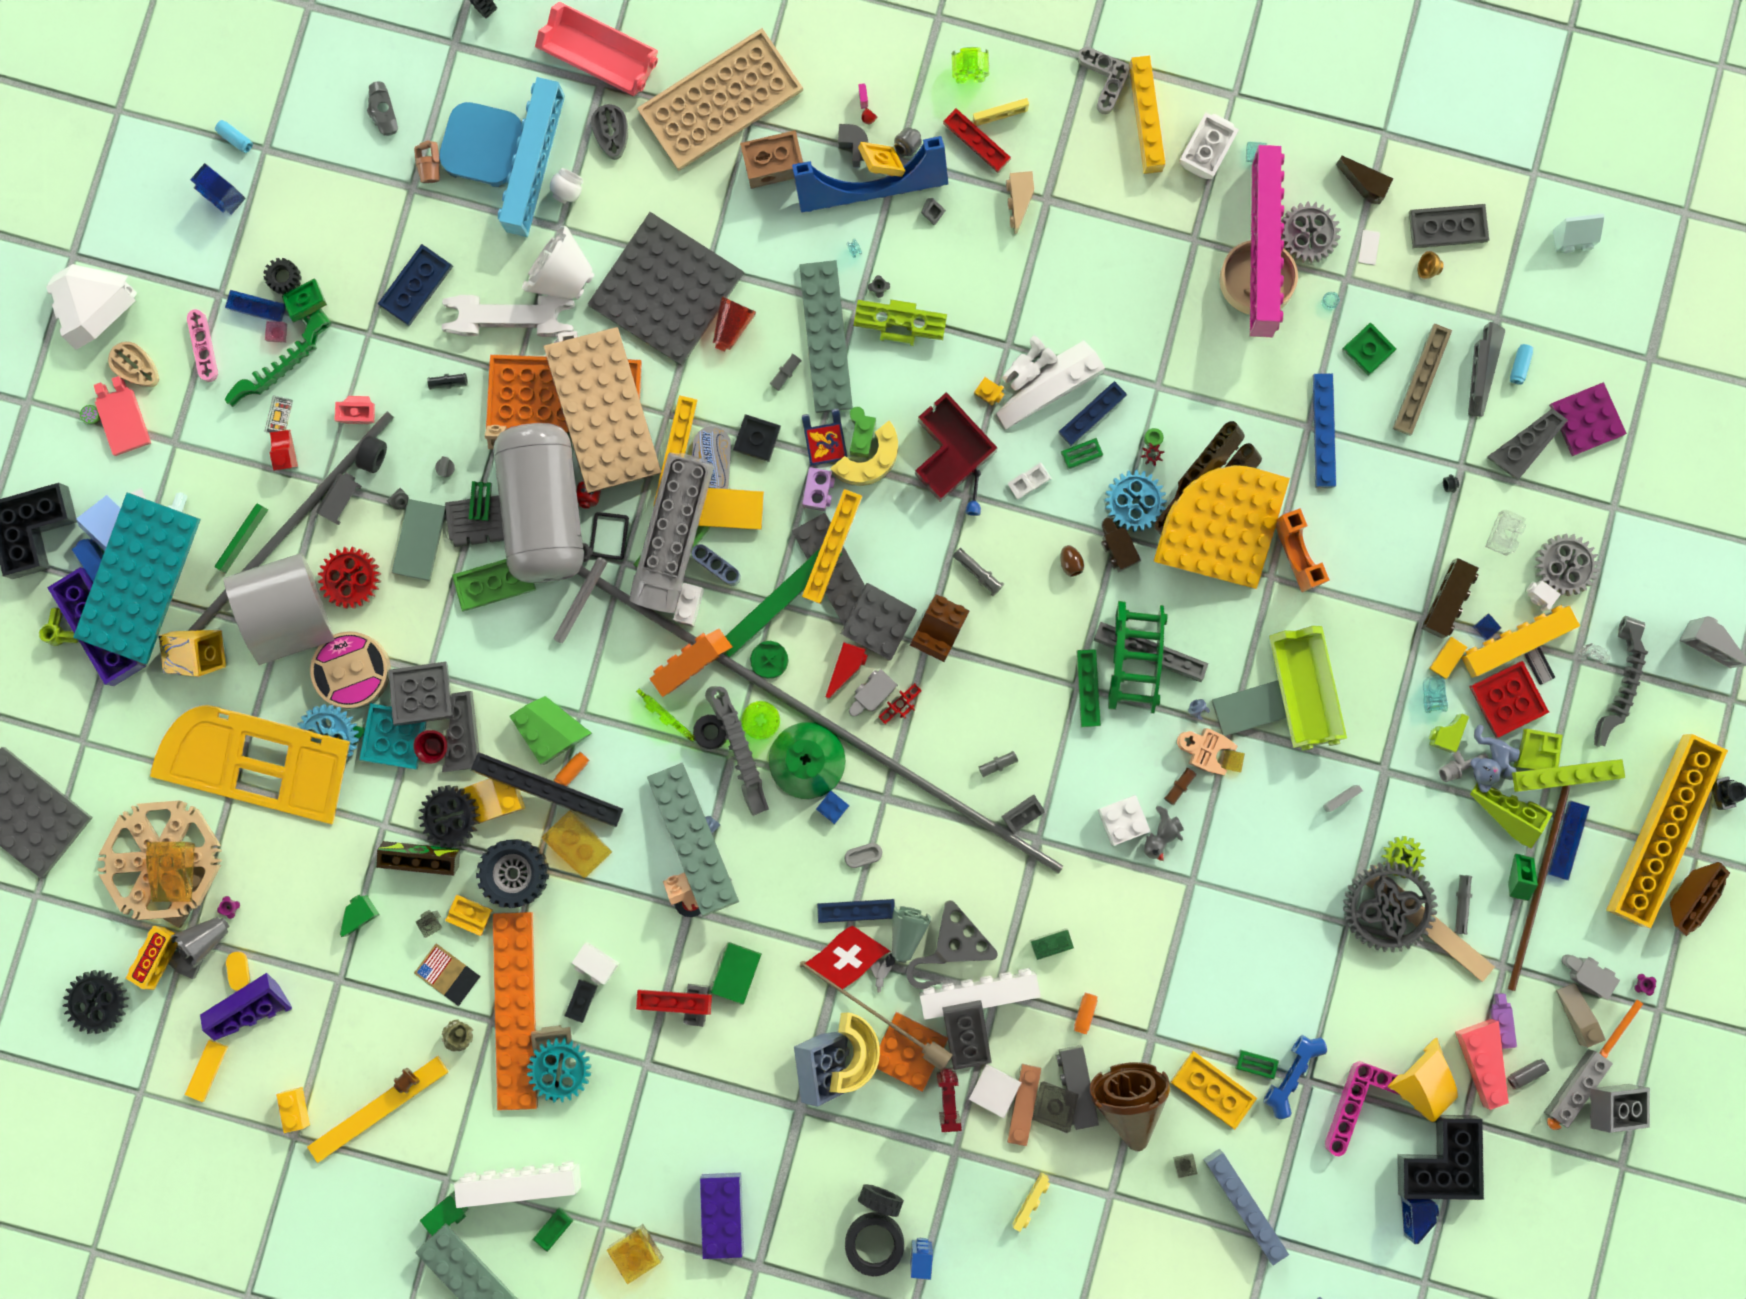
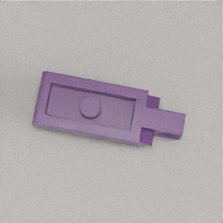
M1494 994L1496 1004H1493L1492 1009H1490L1491 1018L1499 1021L1502 1049L1517 1047L1511 1003H1507L1506 994Z

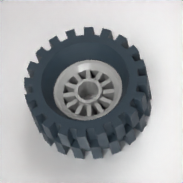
M520 839L505 840L490 846L487 849L488 852L482 854L480 857L482 862H479L477 868H480L479 873H476V879H480L478 887L484 890L482 894L485 898H490L489 902L499 904V907L516 908L534 902V899L541 896V891L547 886L545 884L546 879H549V874H547L549 865L545 863L544 859L546 857L539 852L540 849L537 846H533L531 842ZM512 868H516L518 871V876L515 879L510 876Z

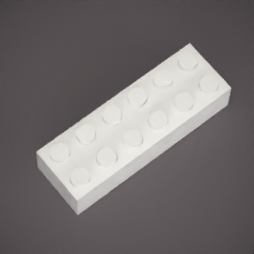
M1030 968L1018 970L1019 974L1012 975L1010 972L1000 973L998 978L984 976L980 977V981L977 982L969 979L961 981V985L956 986L953 983L943 984L940 989L928 987L919 993L924 1020L944 1016L942 1007L981 1000L982 1007L988 1008L1040 998L1037 975Z
M573 1161L562 1162L560 1166H554V1163L543 1164L542 1168H535L534 1165L523 1167V1170L516 1171L515 1168L503 1169V1172L496 1173V1170L484 1171V1174L476 1175V1172L465 1173L463 1177H460L454 1183L456 1208L575 1195L581 1188L579 1163L574 1164Z

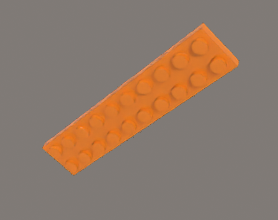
M533 912L494 913L497 1110L537 1109V1090L533 1091V1087L536 1084H529V1080L533 1077L527 1076V1073L532 1071V1069L527 1068L528 1064L533 1063L529 1060L530 1056L536 1057L533 1053L531 1032L536 1031Z

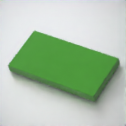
M506 559L452 575L463 612L536 590L535 583L522 582L513 577L509 572Z

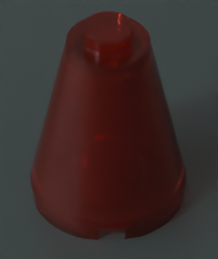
M722 296L713 343L716 344L715 348L724 352L726 349L731 350L757 312Z

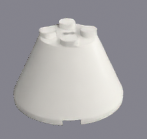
M564 225L557 231L559 235L549 240L528 273L530 275L529 281H524L522 285L524 291L571 300L574 297L579 299L584 292V289H582L586 282L589 283L594 277L591 265L569 229Z

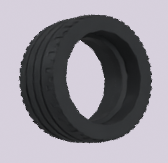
M871 1212L858 1217L850 1225L845 1238V1252L850 1264L858 1272L872 1277L891 1272L899 1264L904 1252L903 1233L896 1221L878 1212ZM869 1225H879L886 1228L894 1240L892 1254L880 1263H870L863 1260L855 1248V1240L858 1233Z

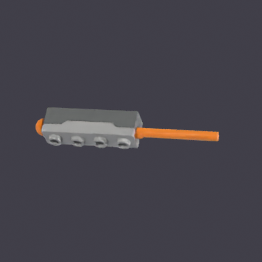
M1639 1000L1634 1002L1599 1053L1590 1049L1586 1051L1544 1111L1546 1115L1552 1118L1547 1119L1549 1128L1559 1130L1562 1128L1560 1125L1567 1128L1571 1125L1589 1099L1591 1088L1598 1086L1613 1063L1606 1058L1643 1006L1642 1002Z

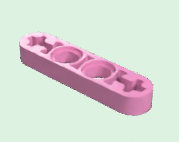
M194 309L188 313L187 323L199 377L207 382H212L218 376V369L208 322L204 313ZM196 315L201 317L198 319V325L195 321H193V319L196 318ZM199 332H204V340L198 342L196 335ZM203 350H208V358L202 360L200 353ZM207 367L212 371L209 373V377L204 374L207 372Z

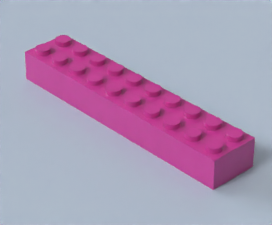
M1258 145L1252 162L1251 337L1273 338L1275 332L1279 330L1280 323L1283 322V311H1280V305L1283 304L1284 295L1280 293V287H1283L1284 276L1281 275V269H1283L1284 258H1281V252L1284 249V240H1281V234L1284 232V223H1281V217L1284 215V205H1281V200L1284 198V188H1281V182L1284 181V171H1281V165L1284 164L1285 154L1282 153V146Z

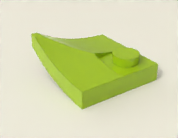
M1523 729L1519 748L1520 754L1518 761L1514 763V767L1531 770L1559 767L1563 735Z

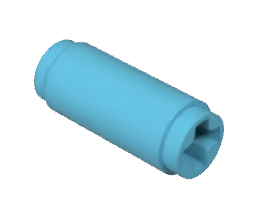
M220 120L216 124L215 131L241 152L247 153L251 150L253 146L251 140L228 122Z
M1521 344L1518 348L1510 375L1511 383L1517 385L1524 383L1533 355L1532 346Z

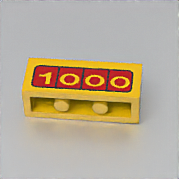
M153 926L148 932L143 946L139 949L134 963L130 966L126 979L142 989L154 990L178 946L177 942L173 943L170 938L176 933L166 927Z

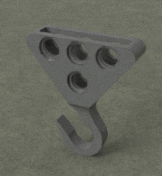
M948 900L944 904L935 953L930 956L913 959L907 967V979L912 986L918 989H926L930 986L941 984V982L916 981L912 975L916 965L922 963L945 964L946 962L995 960L998 953L954 901ZM955 911L961 913L962 917L959 922H953L950 918L951 914ZM967 926L974 928V934L971 937H966L963 933L964 928ZM952 939H957L960 942V946L956 950L949 948V942ZM980 941L987 943V949L983 952L976 949V945Z

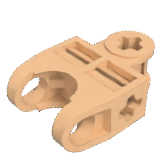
M1204 728L1201 735L1188 731L1181 733L1177 738L1178 747L1192 754L1188 764L1219 775H1225L1227 770L1222 768L1217 762L1216 755L1221 749L1236 751L1238 747L1224 735L1208 728ZM1190 737L1192 744L1186 746L1187 742L1184 739Z

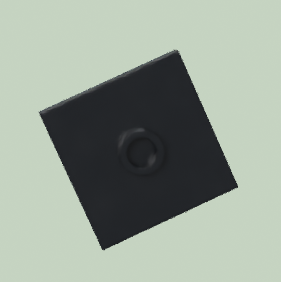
M745 414L733 451L770 462L781 425Z

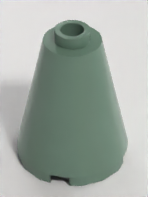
M900 906V910H898L897 907H894L892 956L895 957L896 961L906 963V961L911 960L931 922L929 914L926 913L925 917L921 915V910Z

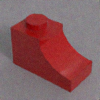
M291 430L271 432V451L269 453L273 471L298 467Z

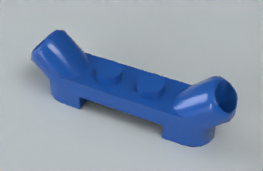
M1301 1035L1291 1051L1298 1055L1281 1085L1277 1088L1271 1084L1263 1102L1272 1107L1275 1118L1285 1119L1291 1116L1292 1112L1288 1096L1296 1090L1299 1084L1297 1081L1300 1075H1304L1307 1071V1063L1310 1058L1327 1053L1326 1043L1321 1037L1309 1039Z

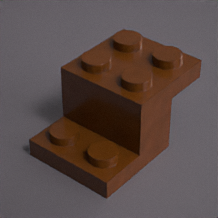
M935 594L910 646L945 662L970 610L949 601L943 596Z

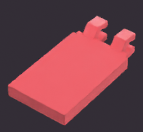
M119 376L112 378L116 392L109 394L106 385H103L101 382L94 385L95 392L99 397L96 398L95 404L112 454L115 456L151 444L134 391L129 389L124 379Z

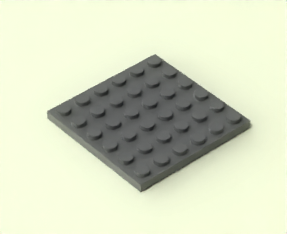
M649 212L588 302V306L683 366L744 275V271L652 212Z

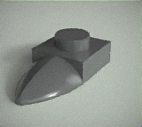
M175 951L168 964L175 969V972L194 979L203 960L195 968H192L191 964L189 965L180 953Z

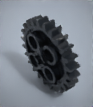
M445 785V788L443 786L438 787V791L431 790L432 795L425 796L428 801L421 802L425 806L424 809H419L423 816L418 817V819L424 822L419 826L426 828L423 834H430L427 840L434 839L433 844L437 845L440 843L441 848L446 846L448 848L459 847L461 843H467V838H473L471 832H477L474 825L480 824L479 821L475 820V817L480 816V814L475 813L479 806H473L476 799L470 800L471 793L464 794L465 789L461 788L458 790V786H452L451 788V785ZM454 800L457 802L456 809L453 807ZM437 806L440 808L439 815L436 812ZM462 810L464 811V813L461 815L450 817L447 820H441L435 823V819L449 816L452 813H457ZM459 819L463 821L462 827L459 826ZM442 825L445 826V833L441 830Z
M92 970L90 973L84 972L83 977L81 975L76 976L77 982H70L73 988L66 989L69 995L63 997V999L68 1000V1003L62 1005L63 1007H68L64 1015H71L67 1021L74 1020L73 1027L80 1026V1032L87 1029V1034H91L93 1031L95 1034H99L101 1030L107 1032L109 1028H115L114 1022L119 1023L122 1021L119 1016L126 1015L122 1009L128 1007L127 1004H124V1001L129 999V997H123V994L127 992V989L121 990L124 983H116L119 978L118 976L111 978L112 973L105 974L104 970H100L98 973L96 970ZM90 984L94 987L93 993L89 991ZM107 992L111 994L110 1002L106 999ZM82 1002L85 1004L84 1012L80 1008ZM99 1010L103 1013L102 1019L98 1017Z

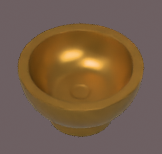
M1432 251L1425 252L1418 263V275L1423 279L1439 275L1444 267L1443 261L1440 260L1436 253Z

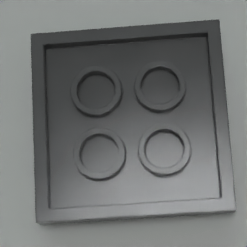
M866 583L840 634L891 661L917 609Z
M446 661L388 670L394 726L453 718L449 672Z

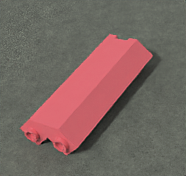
M560 1L551 7L548 23L538 31L535 44L536 48L632 96L643 91L651 71L658 63V58H656L658 50Z

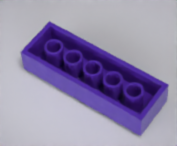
M82 567L47 587L74 634L93 585V581ZM79 640L105 685L116 686L147 666L141 662Z

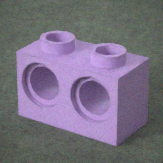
M809 467L802 504L803 508L826 511V507H830L832 496L829 495V490L834 487L835 477H832V471ZM819 476L826 478V482L822 485L816 483V479ZM815 495H821L823 500L820 503H814L812 498Z

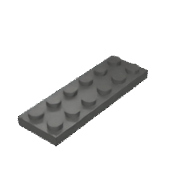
M826 513L792 530L807 560L823 544L831 523ZM843 546L841 551L843 555L837 561L825 593L844 626L865 584Z

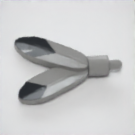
M892 953L887 955L882 965L877 960L870 967L872 973L877 978L875 986H877L878 993L881 992L884 978L896 961Z

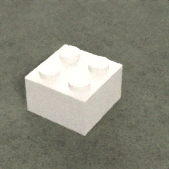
M1136 795L1097 809L1113 846L1151 832Z

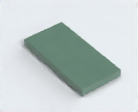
M408 499L393 564V574L431 580L446 514V506Z
M1279 680L1212 699L1218 723L1224 736L1287 718Z

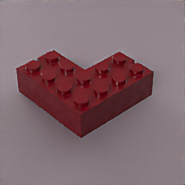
M947 392L934 402L933 407L930 406L918 416V423L941 448L915 470V475L926 487L930 485L929 491L941 502L997 452L998 447Z

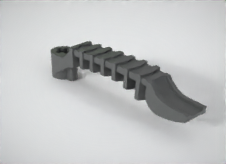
M1629 616L1622 618L1618 628V637L1626 640L1627 651L1633 653V656H1628L1626 662L1632 663L1633 666H1626L1624 672L1630 674V678L1625 676L1621 681L1628 684L1627 688L1621 686L1618 692L1624 694V697L1615 696L1613 699L1614 702L1621 704L1620 708L1613 704H1608L1606 708L1616 713L1617 716H1604L1597 723L1594 736V745L1597 747H1605L1612 729L1624 723L1626 717L1629 716L1630 707L1634 704L1632 702L1633 698L1637 695V686L1640 685L1639 679L1643 674L1642 668L1646 663L1644 659L1648 651L1645 650L1641 641L1645 622Z

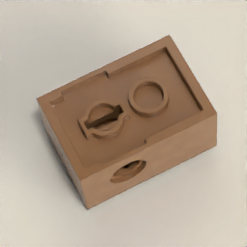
M796 130L740 143L751 189L794 179L792 165L803 163Z

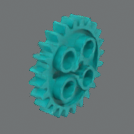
M555 1038L553 1044L550 1040H547V1046L541 1043V1051L534 1050L536 1057L530 1056L529 1060L533 1063L528 1064L527 1068L532 1069V1071H529L527 1076L533 1077L529 1080V1084H536L533 1087V1091L539 1089V1097L546 1094V1101L551 1096L553 1097V1103L556 1102L557 1098H560L563 1103L564 1097L567 1096L571 1101L572 1094L577 1097L579 1096L578 1089L585 1090L582 1083H589V1080L585 1077L591 1076V1072L587 1071V1069H590L592 1065L586 1064L590 1057H583L586 1050L579 1051L580 1044L574 1047L573 1040L567 1044L566 1038H563L562 1043H559L558 1038ZM560 1053H563L564 1057L561 1068L563 1071L560 1075L559 1086L556 1087V1069L558 1068ZM548 1055H554L557 1061L554 1063L547 1062L546 1057ZM570 1057L574 1058L576 1064L569 1066L565 1060ZM549 1074L553 1077V1081L547 1083L543 1080V1076ZM565 1077H570L573 1080V1083L571 1085H565L562 1079Z

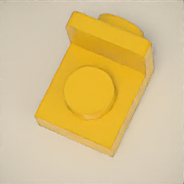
M984 377L974 391L975 395L991 406L995 402L999 403L1005 395L1002 385L998 386L986 377Z

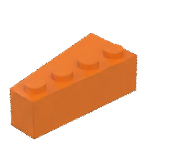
M720 629L707 635L702 633L695 639L696 643L694 645L688 644L681 649V655L677 656L675 654L667 660L668 665L665 667L661 665L653 671L655 675L649 679L662 697L670 694L689 680L690 676H694L704 669V666L720 657V654L732 648V645Z

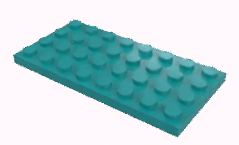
M126 492L73 638L143 664H148L201 519Z

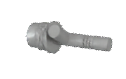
M1459 751L1453 753L1455 761H1450L1439 768L1438 772L1444 782L1460 779L1462 777L1461 771L1472 767L1470 764L1471 759L1464 761ZM1486 753L1477 756L1481 759L1488 758Z

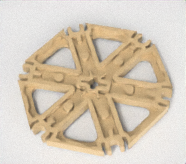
M177 800L136 804L137 806H131L133 814L130 816L128 812L124 811L123 815H119L99 853L100 856L106 855V857L98 858V861L105 862V867L98 868V871L106 873L98 875L120 912L129 915L130 911L133 910V919L150 920L184 917L183 915L189 914L187 911L188 905L192 909H197V906L201 905L221 865L214 866L213 864L222 862V859H215L214 855L216 852H222V849L213 847L221 845L199 809L190 806L188 811L185 810L186 802ZM168 809L171 812V817L159 838L146 814L153 810ZM191 823H195L205 838L204 845L201 847L178 849ZM127 828L142 852L117 854L113 852L112 847L122 829ZM158 856L164 858L161 860L162 864L156 863ZM203 867L205 869V875L195 892H191L178 869ZM141 872L129 896L122 897L113 882V876L118 873ZM161 883L172 902V906L168 910L149 911L147 906Z

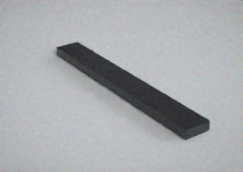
M480 752L477 753L470 770L613 827H617L623 812L621 807Z

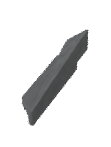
M1489 322L1484 326L1483 340H1479L1474 344L1468 415L1484 416L1503 343L1505 329L1494 322Z

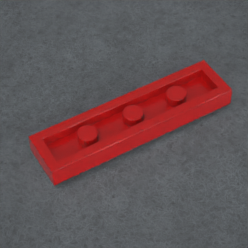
M957 108L943 121V124L997 173L1011 160V157Z
M640 989L637 990L636 1009L711 1015L712 995Z

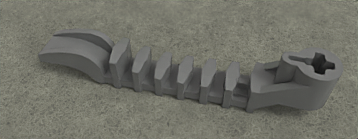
M711 686L706 690L705 697L715 712L717 719L722 720L723 725L721 729L726 731L725 739L729 740V750H733L734 753L732 759L736 760L738 764L735 768L741 772L737 777L745 783L741 786L748 808L753 816L767 811L769 807L764 797L762 780L759 777L760 773L756 769V762L753 760L752 751H750L749 743L746 741L745 731L742 730V723L737 716L738 712L731 704L728 692L724 687Z

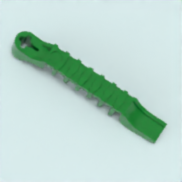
M320 308L302 319L306 325L304 333L301 334L305 341L302 343L296 341L294 343L298 348L296 351L293 348H288L287 352L290 356L288 358L285 355L279 356L282 362L280 365L275 361L272 362L271 366L274 368L272 372L268 367L262 368L266 375L264 379L258 371L252 372V375L258 382L257 385L248 379L238 381L228 392L224 399L225 402L234 407L247 395H261L265 390H269L272 384H276L280 377H284L288 370H292L295 364L300 363L302 358L309 356L312 350H316L318 335L331 325V321L324 311Z

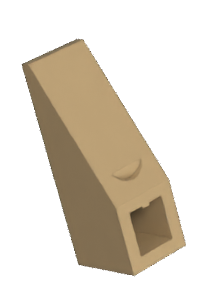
M1032 171L1010 173L1009 180H1006V190L1010 191L1011 198H1008V209H1012L1013 215L1010 216V227L1014 228V234L1018 233L1034 193Z

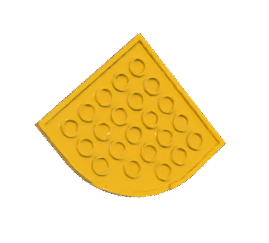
M1237 465L1217 468L1203 474L1191 482L1183 490V494L1173 503L1164 523L1154 562L1257 589L1290 478L1257 468Z

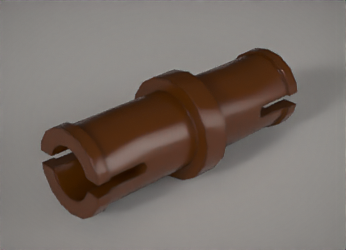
M1186 768L1178 781L1175 780L1173 788L1164 799L1174 806L1182 793H1186L1188 785L1197 774L1193 770Z

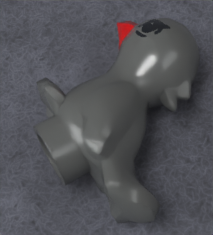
M1157 806L1156 810L1161 816V821L1158 826L1157 835L1154 836L1150 833V836H1147L1144 844V853L1149 858L1164 861L1165 846L1176 837L1182 841L1183 837L1180 832L1184 828L1177 816L1171 819L1167 809Z

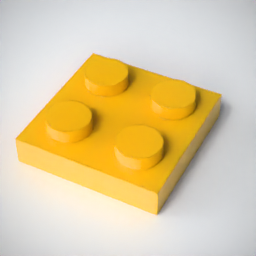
M860 142L858 149L870 172L903 177L905 169L894 147Z

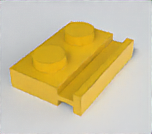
M457 894L445 921L482 936L493 909Z

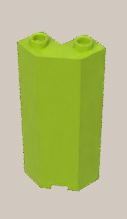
M1309 626L1296 631L1284 630L1269 635L1293 748H1301L1302 751L1313 749V746L1329 744V746L1341 744L1340 740L1347 739L1323 627Z

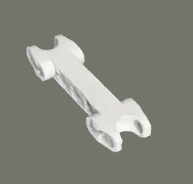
M458 295L444 298L442 302L444 307L458 309L459 316L454 322L442 324V331L461 336H478L479 327L537 328L538 336L557 337L558 333L574 331L572 325L562 324L557 321L558 314L561 311L574 308L575 303L570 299L539 296L538 305L480 304V297L475 295Z

